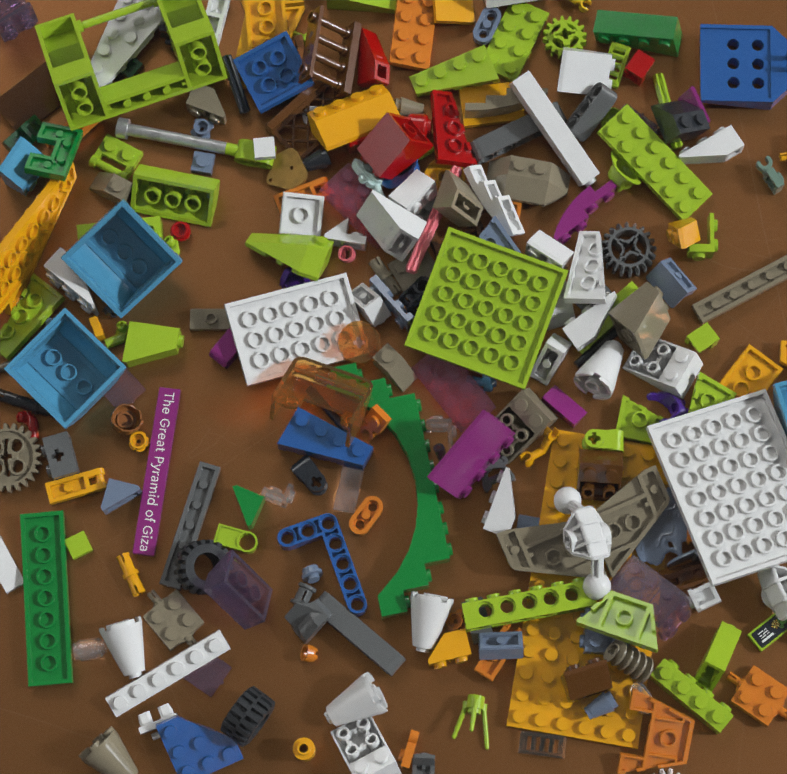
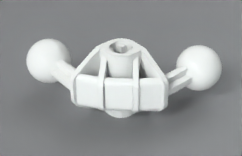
M560 488L554 496V505L559 512L571 514L563 528L564 546L570 554L591 560V574L584 579L583 590L589 598L602 600L611 590V582L604 574V558L609 557L611 552L612 536L610 528L592 506L584 507L581 505V495L575 488Z
M777 565L759 571L757 576L762 588L761 597L763 602L773 610L779 620H786L787 567Z

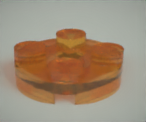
M354 321L346 325L339 334L337 341L338 350L343 359L356 364H364L372 360L373 356L379 351L381 344L377 330L364 321ZM357 337H360V340L365 342V344L361 345V348H357V345L353 344Z

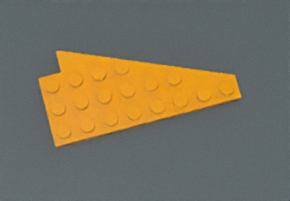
M74 162L65 181L51 179L47 182L45 188L36 196L34 202L25 210L22 217L14 224L11 231L4 236L0 243V314L5 310V314L11 315L14 306H17L22 298L21 294L30 281L77 178Z

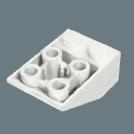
M374 190L371 191L356 215L381 248L402 262L418 241L427 224L420 217Z
M60 247L43 265L47 271L45 275L50 279L49 282L57 289L61 287L69 299L72 301L77 300L85 312L88 314L92 312L98 316L99 312L88 285L61 259V256L66 251Z
M659 339L646 360L635 351H632L623 369L664 392H669L674 396L684 399L703 366V362L696 352Z
M373 717L344 724L330 732L351 774H402Z

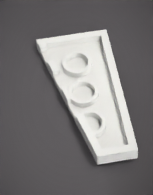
M579 231L563 297L565 303L606 304L600 231Z

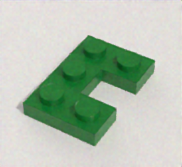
M43 122L37 135V142L53 145L54 149L51 156L30 152L24 172L26 174L65 181L82 140L83 130L76 129L71 131L70 127Z

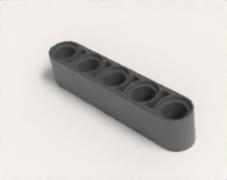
M552 102L553 106L566 123L567 118L563 113L561 107L559 106L558 102ZM527 114L475 139L470 143L471 151L478 164H483L543 134L530 115Z
M324 591L318 599L333 614L327 623L392 677L406 659L333 596Z

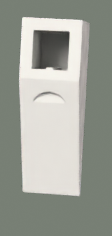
M732 125L726 128L720 127L711 137H703L692 148L686 147L681 150L678 158L684 164L725 162L741 153L745 144Z
M615 291L611 294L606 292V304H595L594 306L590 304L581 311L583 314L579 317H572L564 323L565 327L562 329L578 352L596 340L608 316V312L617 298Z
M508 467L505 468V471L500 470L496 482L500 483L498 490L492 491L489 503H492L490 511L485 510L481 523L485 524L483 529L496 534L511 529L516 518L511 474Z

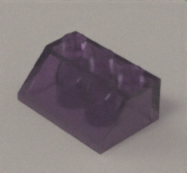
M233 550L228 551L208 573L204 586V591L244 630L265 622L273 589Z

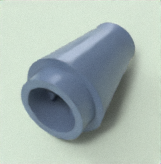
M603 691L584 710L591 720L615 711L614 709L618 707V704L610 691L606 693Z

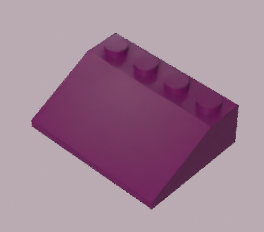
M483 409L427 477L456 498H465L471 493L473 489L471 486L476 480L480 481L485 476L486 468L490 464L493 465L497 462L504 447L508 448L514 441L513 436L516 433L497 417Z

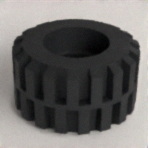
M210 539L193 541L189 545L182 547V552H178L176 555L178 560L174 561V565L177 566V570H174V575L178 574L179 577L176 579L177 582L182 583V588L189 590V593L206 595L222 590L221 587L229 583L227 579L232 577V574L229 572L233 569V564L230 565L229 563L232 557L226 554L228 552L227 548H222L221 543ZM201 554L206 555L213 565L212 574L207 580L200 579L194 571L195 560Z
M255 686L248 688L227 713L220 731L241 747L249 744L269 719L274 710L275 701Z

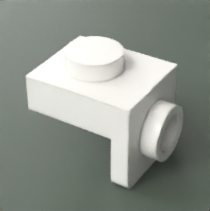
M709 582L693 590H687L690 596L686 597L691 609L696 607L698 613L722 602L715 587H711Z

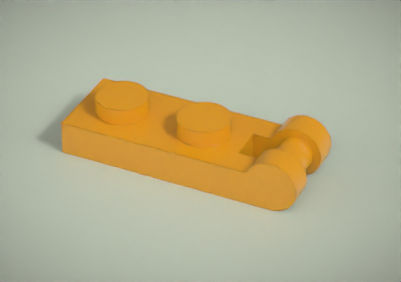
M96 468L45 483L50 504L54 505L95 492L105 491L108 482H105L104 468ZM95 478L97 484L90 485L89 479Z

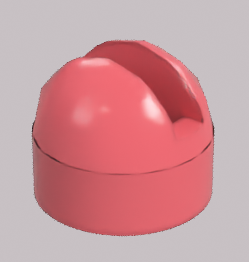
M344 245L339 249L338 257L341 261L350 263L355 259L356 253L351 246ZM347 251H350V257L347 259Z

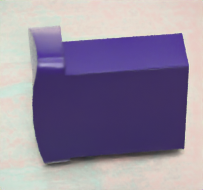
M287 267L281 276L279 286L289 288L312 281L293 273L292 268Z

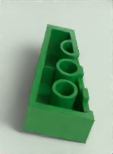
M597 10L593 29L594 37L600 43L611 44L612 42H617L634 49L674 57L679 56L683 36L678 17Z

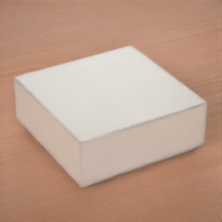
M274 137L253 138L255 160L276 159Z

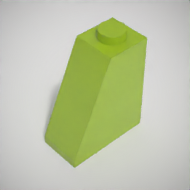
M130 321L122 362L126 367H133L177 355L179 348H183L184 335H182L180 328Z
M721 622L694 676L697 680L695 684L702 688L705 687L711 692L713 691L727 668L742 633L741 630L732 624Z

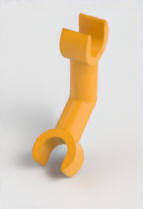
M547 426L544 430L545 438L540 447L532 452H522L520 454V462L527 459L525 465L526 467H531L535 459L546 454L552 441L556 440L560 435V431L556 427L551 430Z

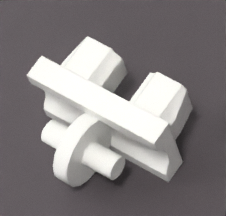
M169 703L157 707L161 719L153 721L150 711L139 714L138 719L141 726L138 728L139 732L143 735L157 729V723L175 715L178 716V714L174 713ZM158 732L151 734L153 740L160 738Z

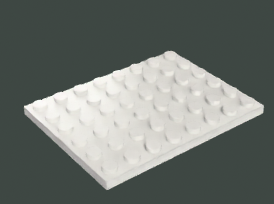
M766 389L647 426V434L711 587L787 562V437Z

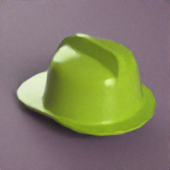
M612 150L611 158L613 164L608 172V177L616 185V191L627 190L634 184L640 185V178Z

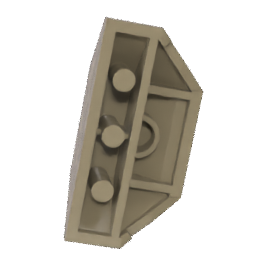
M510 155L489 161L486 177L488 181L495 180L501 195H509L511 201L544 207L561 197L567 196L571 175L552 162Z

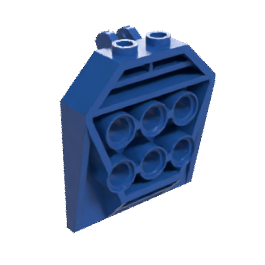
M700 24V100L702 103L770 110L787 95V39L773 26ZM727 46H734L736 50H730ZM753 46H757V47H759L761 50H760V51H756V50H754L752 47H753ZM732 64L736 69H731L728 65ZM753 65H758L761 69L756 70L753 68ZM728 84H735L737 88H731ZM753 84L760 85L761 89L754 88Z

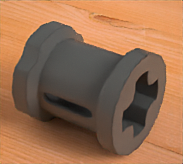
M299 582L297 593L290 600L294 605L297 602L309 603L312 594L317 591L314 587Z

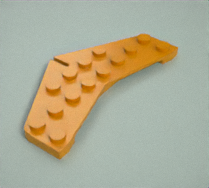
M240 0L245 16L236 58L285 31L292 38L305 10V6H302L304 1ZM237 70L243 89H247L240 73Z

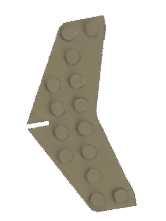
M656 465L643 470L596 509L611 531L610 556L604 558L611 578L615 576L670 502L669 494ZM567 522L508 529L496 534L508 564L513 570L587 577L591 574V560L570 554L564 546L563 528Z

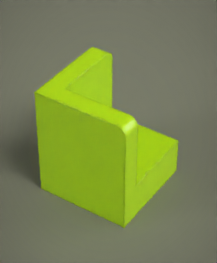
M708 322L687 335L685 343H691L696 351L701 353L708 347L711 349L717 345L720 338Z

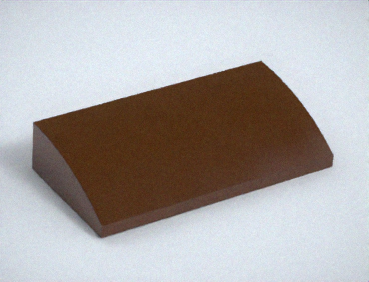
M46 62L0 96V114L14 131L34 114L42 122L61 107Z

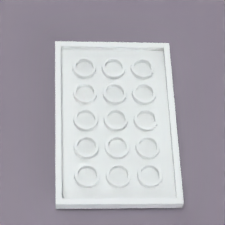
M347 273L224 304L247 387L370 353Z

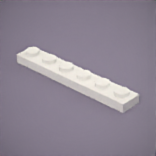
M219 629L108 695L105 699L115 716L118 717L231 648Z

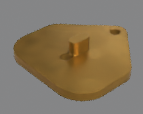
M288 148L277 154L272 169L270 168L267 183L286 190L304 184L308 178V172L299 153L293 148Z

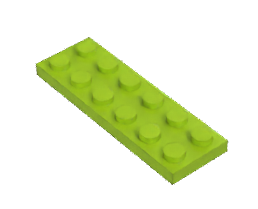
M628 104L597 132L605 143L679 220L688 218L713 194Z

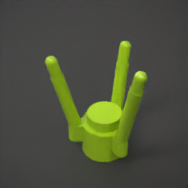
M468 694L467 701H463V707L454 728L452 739L456 738L467 709V713L471 714L470 732L474 731L476 715H481L482 712L485 749L488 750V704L484 703V696Z

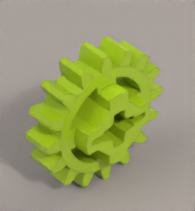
M561 16L560 21L553 18L552 24L547 23L546 29L543 31V36L545 37H543L542 42L546 44L545 50L551 49L550 56L558 54L559 60L562 57L563 47L570 48L572 44H575L571 48L583 50L582 46L586 45L587 40L585 38L587 32H583L584 25L578 26V19L572 22L571 16L567 20H564V17Z

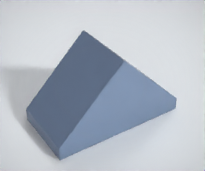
M109 478L101 509L107 515L140 496L142 491L138 485Z

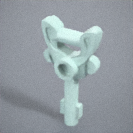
M355 158L351 166L359 176V182L385 197L382 190L384 178L380 179L374 173H369L372 172V167Z

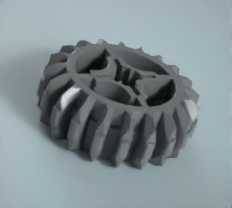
M626 222L624 228L617 224L616 230L611 227L609 234H604L603 238L605 240H602L603 262H607L605 267L606 269L613 267L612 274L619 271L620 278L623 277L624 273H627V277L631 278L632 273L638 277L640 271L643 273L647 272V267H651L653 264L651 260H655L656 257L654 252H656L657 248L653 246L655 240L653 238L648 239L651 233H643L644 226L636 229V223L629 227L628 222ZM621 237H632L629 240L621 239ZM638 241L642 244L645 255L640 253L641 251L637 248L636 244ZM611 245L616 247L615 250L620 254L618 260L612 253ZM632 245L631 251H628V253L626 252V254L624 255L625 250L630 248V246ZM628 260H632L636 263L626 264L625 262Z

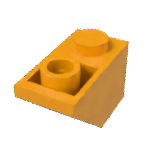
M690 217L667 223V239L680 249H685L701 240L696 219Z
M465 628L443 634L428 659L429 667L433 666L434 669L446 667L448 662L455 661V664H460L468 661V657H471L472 653Z

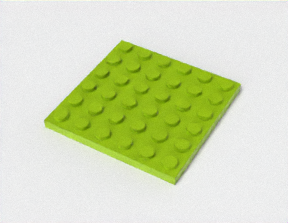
M448 227L404 346L525 390L569 270Z

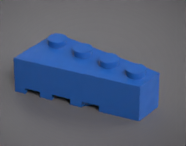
M299 407L277 443L280 450L295 452L303 456L307 454L319 460L334 462L364 471L374 453L373 446Z

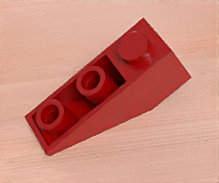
M361 27L357 85L366 89L373 85L382 84L387 86L389 85L390 65L376 33Z

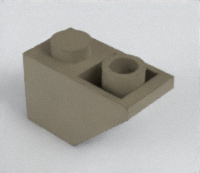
M203 86L190 92L186 101V107L191 115L208 118L214 124H226L227 120L224 110L213 88Z

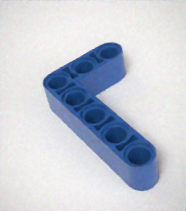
M326 513L280 530L277 536L278 543L286 551L323 539L348 610L356 617L364 615L367 611V601L337 518L333 514ZM326 520L334 522V526L331 529H325L322 525ZM307 527L314 530V533L309 537L302 534V531ZM285 535L293 536V541L290 544L282 542V538ZM333 540H338L342 545L339 549L334 550L330 548V543ZM346 560L349 566L345 570L337 568L339 561ZM346 581H354L356 587L353 590L345 589L344 584ZM357 600L364 604L363 608L358 611L351 607L352 603Z

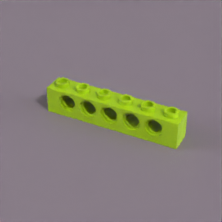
M585 577L573 579V583L564 584V581L551 583V587L547 588L537 585L530 587V591L521 592V589L508 591V595L504 596L495 593L487 595V599L478 600V597L465 599V603L461 604L466 632L583 611L585 608H591L596 604V600L589 598L584 593L583 582ZM567 591H574L577 599L574 601L568 600L565 596ZM552 595L555 597L556 602L548 605L544 602V596ZM524 599H531L534 602V607L526 609L522 605V601ZM503 603H510L513 610L510 613H505L501 610L500 606ZM481 607H488L491 610V615L483 617L479 614V609Z

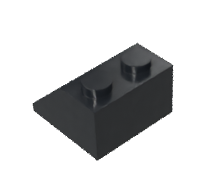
M684 100L651 106L665 144L696 139L710 129L703 109Z

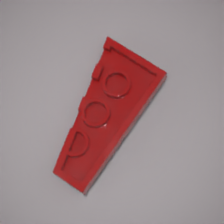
M432 90L430 100L435 163L458 167L477 165L476 159L471 154L470 142H467L464 134L466 132L464 125L460 123V114L452 92Z

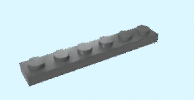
M199 462L159 582L160 585L180 591L183 584L178 583L176 580L179 578L178 574L174 575V570H177L174 561L178 560L176 555L178 552H182V547L198 540L221 468L218 466Z

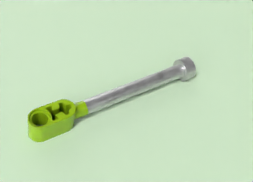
M119 117L116 125V138L127 139L128 136L235 156L234 161L242 165L262 169H272L274 159L255 160L253 140L239 139L238 144L135 125L131 124L130 119Z

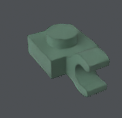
M766 156L767 166H763L760 161H757L756 168L763 174L764 181L775 195L782 191L784 178L780 172H776L772 168V158Z

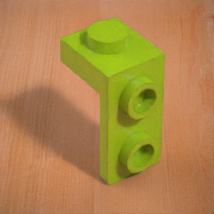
M709 213L707 218V244H693L687 248V258H692L694 261H702L705 258L712 259L714 252L718 251V239H714V232H717L718 220L714 219V213Z

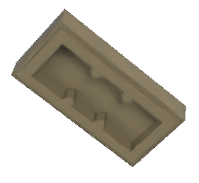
M190 309V331H227L230 328L225 309Z

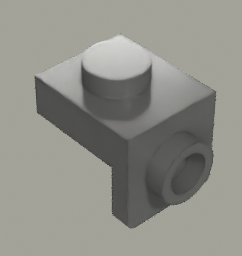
M428 753L413 754L412 774L435 773V755Z

